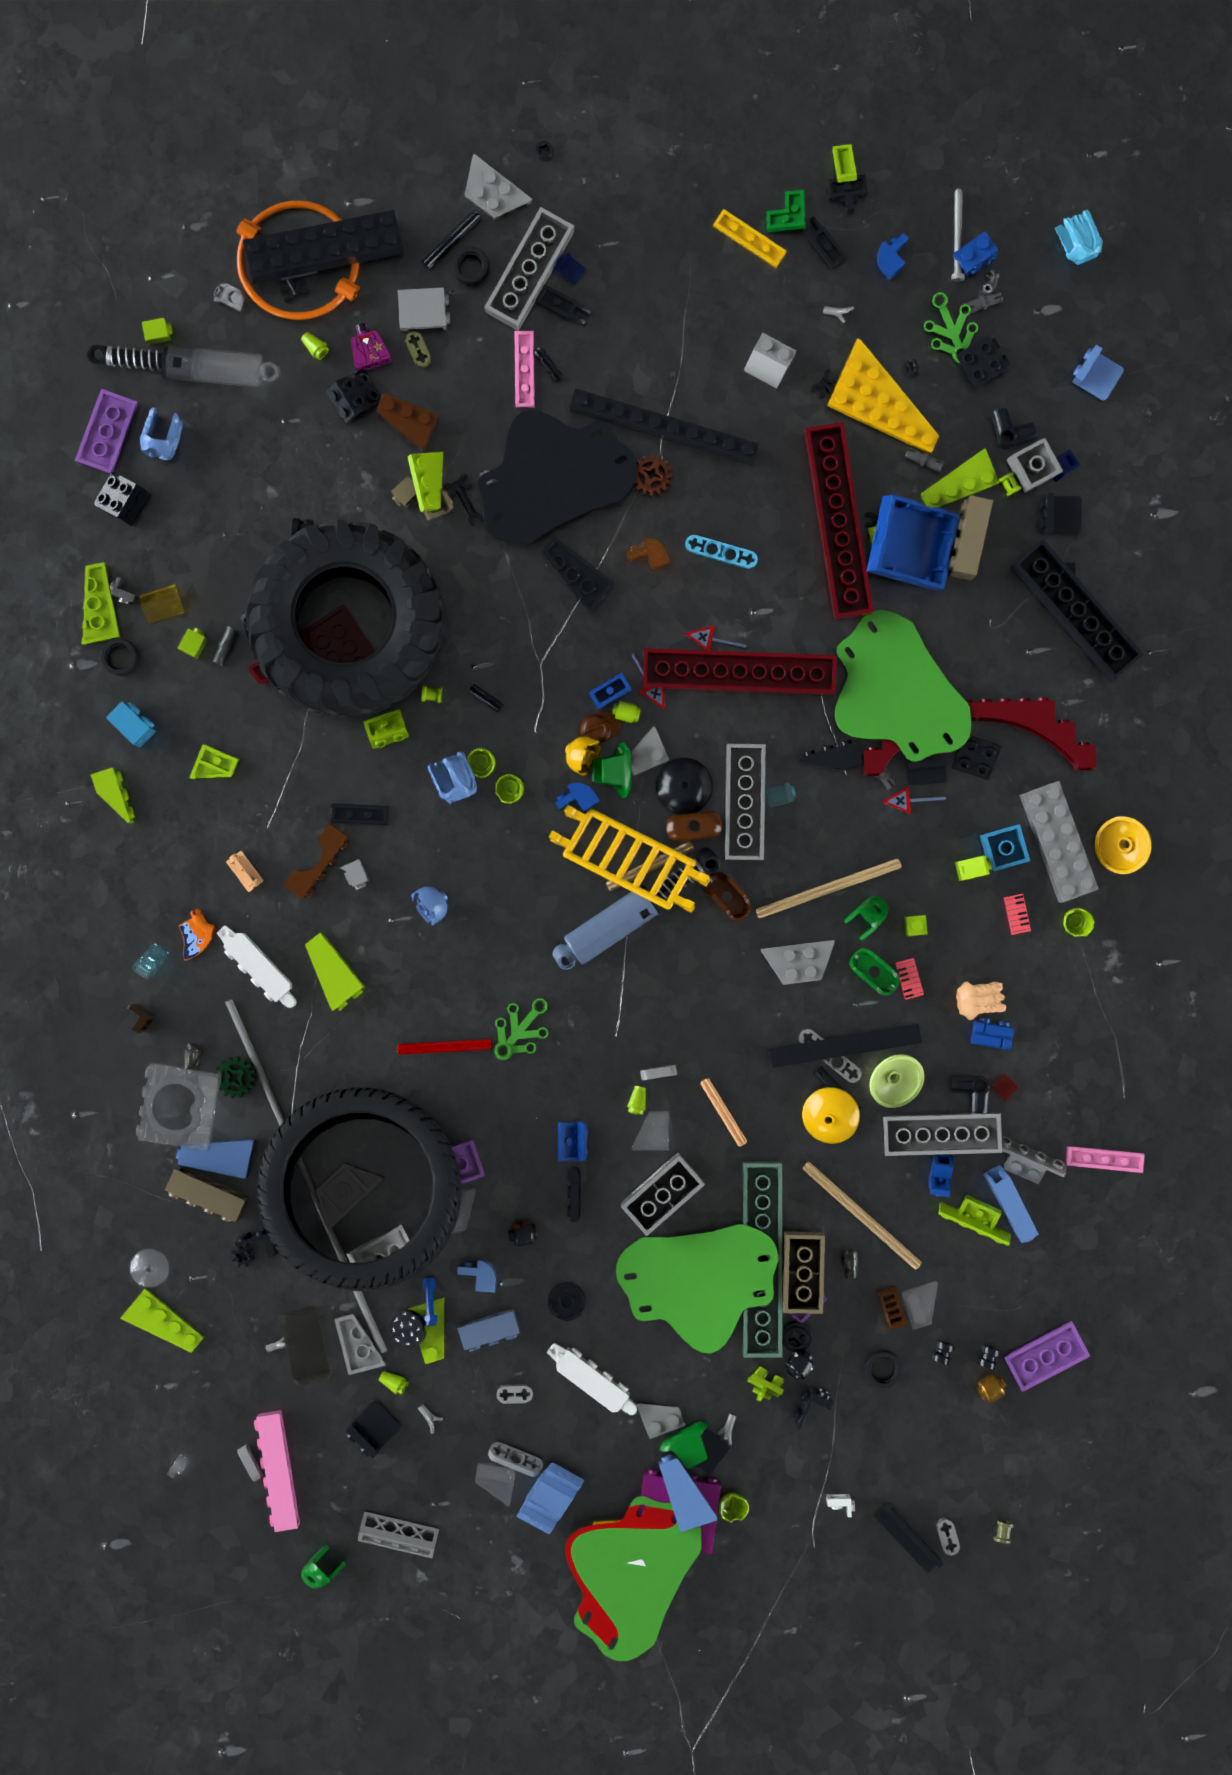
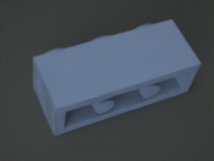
M513 1308L458 1326V1331L464 1350L469 1349L472 1352L480 1349V1345L488 1344V1346L499 1343L500 1339L506 1338V1340H511L518 1337L517 1334L520 1333V1327Z

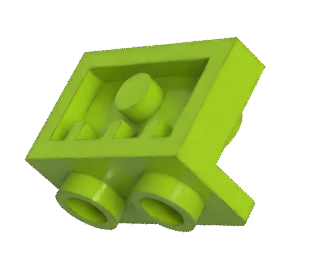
M400 709L363 721L373 749L382 748L387 744L400 742L409 737Z

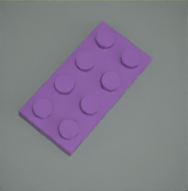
M101 389L75 461L113 474L138 402Z
M1070 1321L1003 1357L1020 1390L1023 1392L1090 1357V1354L1073 1322Z

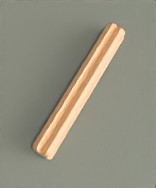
M706 1078L701 1081V1086L737 1145L740 1147L746 1144L745 1136L710 1079Z

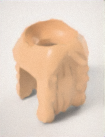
M968 981L964 982L957 989L956 995L959 1013L968 1020H973L978 1014L1005 1012L1006 1005L1001 1003L1005 996L1000 993L1003 989V983L991 982L989 984L972 985Z

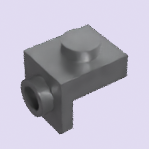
M227 283L220 284L214 291V302L222 303L236 311H240L247 293Z
M117 576V579H114L111 583V594L119 598L118 602L130 605V602L136 604L138 597L121 590L125 580Z

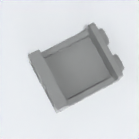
M444 287L398 290L401 333L409 332V329L443 328V330H447V324H450V313L446 312V305H449V295L445 293Z

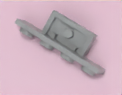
M1002 1136L1003 1151L1010 1154L1004 1163V1170L1037 1184L1041 1181L1046 1170L1065 1177L1067 1165L1061 1160L1051 1158L1043 1152H1037L1024 1144H1019L1006 1136Z

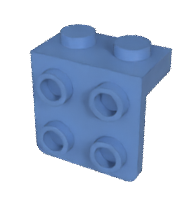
M1095 345L1093 349L1089 348L1083 358L1086 360L1083 365L1079 364L1073 373L1075 378L1072 382L1104 401L1111 393L1124 369L1100 354L1103 348Z

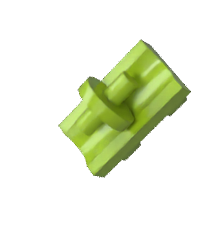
M758 1367L747 1380V1382L756 1386L752 1392L758 1394L756 1400L761 1402L763 1397L767 1400H770L772 1395L779 1397L784 1391L782 1389L784 1379L774 1375L771 1383L766 1381L765 1378L768 1371L762 1367Z

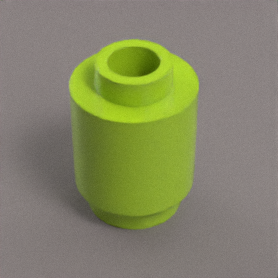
M619 700L618 704L614 703L612 714L615 715L614 719L637 723L641 708L637 707L636 704Z

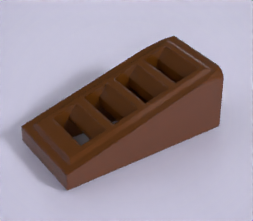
M896 1286L877 1291L888 1329L892 1330L906 1326L907 1321ZM894 1294V1297L883 1299V1296ZM896 1301L895 1305L886 1307L885 1305L887 1303ZM898 1309L899 1311L897 1313L888 1315L889 1311ZM901 1317V1320L892 1323L890 1319Z

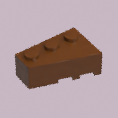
M383 393L376 410L377 414L425 453L438 421L437 413Z

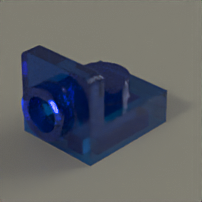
M569 252L565 256L561 255L556 262L557 272L574 285L577 284L587 271L584 266L571 257Z
M1071 450L1056 458L1063 472L1053 477V480L1055 482L1059 481L1062 477L1080 466Z

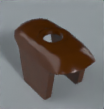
M714 811L673 815L668 819L666 830L669 838L673 841L705 840L717 837L721 833L722 821L719 814ZM693 820L698 821L700 824V829L696 832L689 829V823Z
M715 872L709 875L710 882L707 887L703 886L706 894L732 921L738 922L746 918L752 909L746 893L732 878L722 872ZM729 891L732 893L733 898L730 902L722 900L721 895L723 892Z

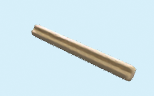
M688 841L674 848V850L685 855L693 851L694 847ZM664 853L656 857L648 873L665 865L670 856ZM643 864L626 872L623 879L629 882L635 880ZM610 880L606 882L610 891L621 887Z

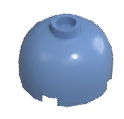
M426 886L418 889L411 895L412 900L416 899L418 903L415 906L418 912L428 923L432 921L431 925H435L446 915L448 908L446 900L448 898L444 891Z

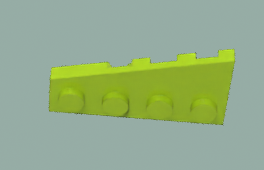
M986 448L921 493L924 505L940 508L998 485L999 481Z
M106 563L85 566L82 645L121 638Z
M147 1288L142 1291L120 1318L191 1353L205 1337Z

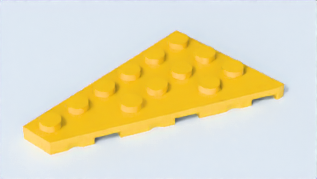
M857 338L827 406L931 454L939 438L938 433L866 345Z

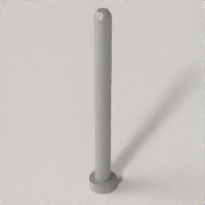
M961 189L955 190L954 253L962 248ZM954 258V274L951 275V280L955 282L964 281L965 274L962 273V267Z

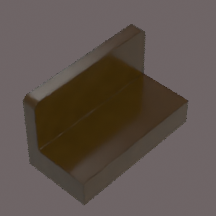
M130 1004L128 1009L140 1016L132 1030L138 1034L146 1032L155 1015L138 1004Z

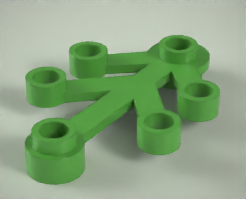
M938 292L933 296L932 303L935 307L939 308L947 329L936 325L931 320L924 323V329L927 332L933 331L952 339L954 346L942 343V340L939 338H934L931 341V347L935 350L940 349L952 354L953 359L960 363L957 359V354L960 350H965L969 347L974 333L978 331V325L974 322H970L967 325V334L961 343L959 334L967 315L971 312V308L967 304L961 305L959 308L960 314L954 325L946 306L948 298L946 294ZM937 297H943L944 301L942 304L936 302ZM962 307H968L969 311L967 314L962 313ZM928 322H931L933 324V328L931 330L926 329V324ZM971 324H974L976 326V330L974 332L969 331V326ZM935 340L940 341V346L938 348H935L933 346V342Z
M538 998L533 1002V1009L520 1025H518L517 1015L519 1006L516 1003L508 1005L507 1010L510 1013L512 1035L507 1041L505 1034L507 1021L504 1018H498L495 1021L499 1042L494 1047V1054L498 1059L507 1060L513 1053L527 1052L532 1054L536 1051V1045L533 1042H528L526 1045L513 1046L517 1039L536 1037L544 1039L548 1036L549 1032L545 1027H541L538 1030L525 1031L538 1014H542L547 1010L548 1004L544 999ZM538 1002L543 1003V1009H537L536 1005ZM511 1005H515L517 1007L516 1012L510 1011L509 1008ZM499 1020L504 1021L505 1024L503 1027H499L497 1025V1022ZM541 1029H544L546 1031V1035L544 1037L539 1035V1031ZM532 1044L534 1050L528 1051L527 1045ZM501 1047L507 1048L506 1054L500 1052Z

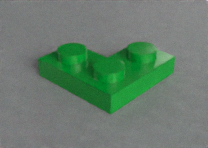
M804 190L786 191L785 209L766 211L768 232L806 228Z

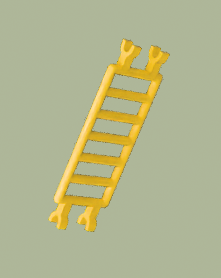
M567 804L564 809L565 816L581 822L573 837L569 840L553 830L549 835L551 842L566 848L563 852L565 858L667 910L671 909L673 904H676L690 913L693 912L695 902L679 896L688 877L705 887L710 882V876L693 869L696 865L694 859L593 808L588 809L586 814ZM594 817L602 821V824L583 857H580L572 852L590 820ZM611 826L619 830L602 862L597 866L589 862L607 828ZM627 834L636 840L615 875L607 871L606 868ZM642 843H645L653 848L634 882L631 883L623 879ZM659 851L670 857L651 891L648 892L642 889L640 885ZM676 860H679L687 865L666 901L656 895Z

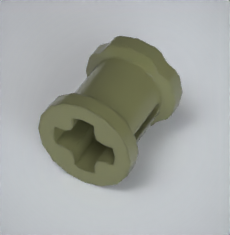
M997 1520L998 1530L994 1540L1010 1544V1533L1014 1523L1006 1520Z

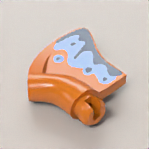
M200 909L191 911L192 918L179 925L184 939L183 957L185 960H190L202 953L211 943L215 934L216 926L206 921Z

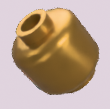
M990 1374L979 1380L977 1390L984 1401L987 1400L992 1403L1005 1395L1004 1388L1006 1384L1001 1376L997 1378L995 1374Z

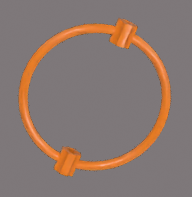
M301 200L286 201L265 209L252 221L244 218L238 225L236 232L241 236L237 250L238 274L247 294L265 311L285 319H312L330 312L341 304L344 299L352 302L356 298L360 289L355 284L359 263L351 264L349 278L342 277L337 283L335 293L338 295L336 298L318 309L306 312H289L278 309L264 301L254 291L248 280L245 270L243 240L259 237L262 229L258 225L272 214L287 209H309L327 216L334 222L343 220L335 212L323 205Z

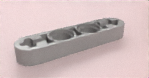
M805 1029L801 1031L799 1035V1040L801 1043H805V1038L803 1037L805 1033H812L811 1038L814 1041H816L817 1038L820 1040H824L818 1034H816L814 1031L810 1029ZM841 1056L843 1064L840 1067L833 1065V1058L822 1060L851 1083H855L861 1078L862 1073L859 1067L845 1056ZM847 1062L850 1064L847 1066L850 1070H857L856 1075L858 1076L856 1078L852 1077L849 1079L850 1074L845 1070L844 1073L840 1072L845 1068Z

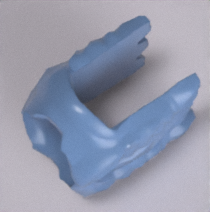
M152 407L140 436L141 450L150 458L158 457L162 460H172L175 450L178 448L183 423L179 420L178 414L174 412L166 440L153 439L160 416L156 408Z
M462 751L457 752V755H452L450 758H444L442 762L438 761L428 766V771L436 785L439 796L446 800L449 805L474 795L477 791L475 775L472 773V769L466 760V755Z

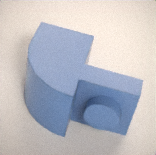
M478 1258L477 1265H474V1262L468 1261L458 1265V1275L476 1276L475 1291L495 1293L496 1271L489 1261Z

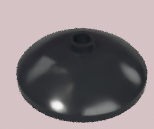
M678 758L668 762L660 770L655 788L660 803L668 811L679 815L696 813L704 808L711 798L713 782L709 771L703 764L691 758ZM686 782L688 788L682 789L681 783Z

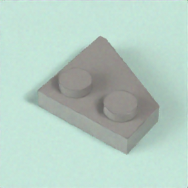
M636 1403L649 1439L685 1426L679 1406Z

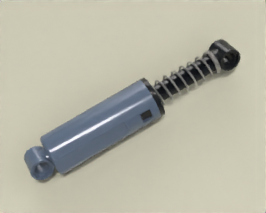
M703 848L697 853L696 859L693 858L696 861L693 869L704 874L714 873L719 869L721 862L710 848ZM685 867L683 869L678 868L677 873L672 872L671 877L667 876L656 896L667 900ZM688 877L684 886L687 887V883L690 881L694 883L693 879ZM643 884L640 885L642 889L648 892L651 891L649 889H646V887ZM631 891L564 937L567 945L560 944L556 946L552 955L558 966L563 970L571 969L575 965L576 959L583 965L660 914L661 910L657 904Z

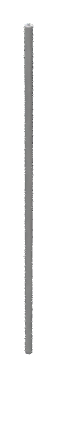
M233 1000L225 1002L277 1121L281 1125L286 1121L235 1004ZM301 1156L297 1166L339 1261L349 1263L334 1228L332 1227L328 1230L326 1227L316 1187ZM353 1291L380 1353L386 1352V1345L362 1291Z

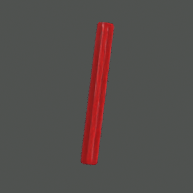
M492 1040L397 1045V1053L403 1055L491 1050Z

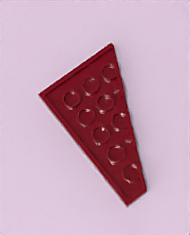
M344 604L299 633L307 648L317 656L331 662L352 663L365 659L375 652ZM257 662L248 667L258 684L270 683L268 678L266 679Z

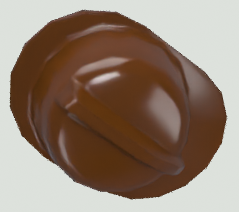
M602 710L583 718L578 724L577 734L578 737L586 736L596 739L600 742L598 744H601L618 736L622 728V721L614 719L615 715L612 714L611 710Z

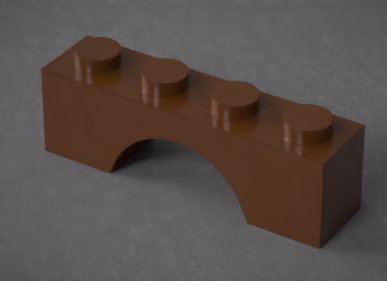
M328 823L317 838L322 848V856L319 863L308 871L294 870L283 885L301 899L309 898L315 890L313 886L317 881L320 883L326 876L324 871L328 866L332 867L338 859L336 857L338 852H343L349 844L347 841L349 837L332 824Z

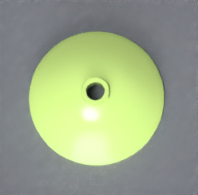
M904 1054L894 1055L883 1060L872 1073L870 1079L871 1095L876 1102L888 1108H897L908 1104L919 1094L923 1087V1067L915 1058Z

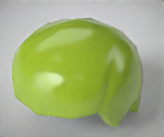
M477 748L472 750L467 757L472 773L478 778L487 777L494 771L496 761L494 755L489 750Z
M505 774L499 777L496 782L495 794L501 802L512 804L522 797L524 792L523 782L515 774Z
M1073 908L1064 915V928L1074 937L1087 936L1094 928L1093 916L1083 908Z
M728 1493L720 1498L718 1513L722 1519L732 1523L734 1520L742 1521L748 1514L749 1504L740 1494Z

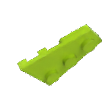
M443 452L420 453L407 456L420 512L439 510L441 508Z
M445 1297L434 1300V1315H437V1325H424L426 1336L419 1346L425 1364L444 1359ZM426 1303L408 1308V1310H414L420 1314L423 1320L424 1316L427 1315Z

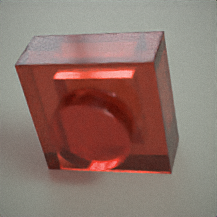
M1003 1074L991 1086V1089L1001 1099L1006 1101L1018 1087Z

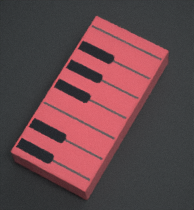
M1018 894L1003 897L1011 935L1031 931L1024 895Z
M914 958L895 962L905 1000L924 995Z

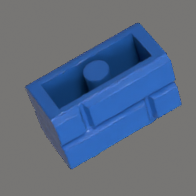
M621 672L590 691L589 696L597 709L600 710L630 692L631 687Z
M979 1018V1021L974 1020L970 1043L1011 1050L1014 1027H1009V1022L998 1021V1024H992L991 1019Z

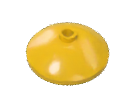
M1126 816L1112 818L1106 821L1097 832L1095 838L1097 858L1111 872L1117 874L1133 873L1146 864L1151 854L1152 842L1150 834L1146 827L1134 818ZM1126 841L1130 843L1129 848L1125 846Z
M826 1087L813 1092L808 1097L803 1107L802 1118L807 1131L814 1138L824 1143L835 1144L849 1139L855 1133L860 1121V1111L854 1098L846 1091L839 1088ZM826 1117H831L832 1122H828Z

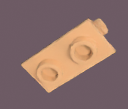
M242 851L233 854L226 861L248 892L264 881Z

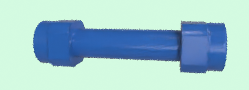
M434 1278L423 1279V1289H426L427 1314L424 1316L425 1326H436L437 1315H434L433 1296L436 1282Z

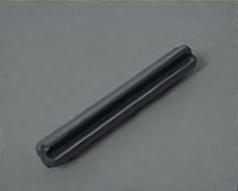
M473 210L422 260L425 268L430 269L481 219L480 214L476 210Z

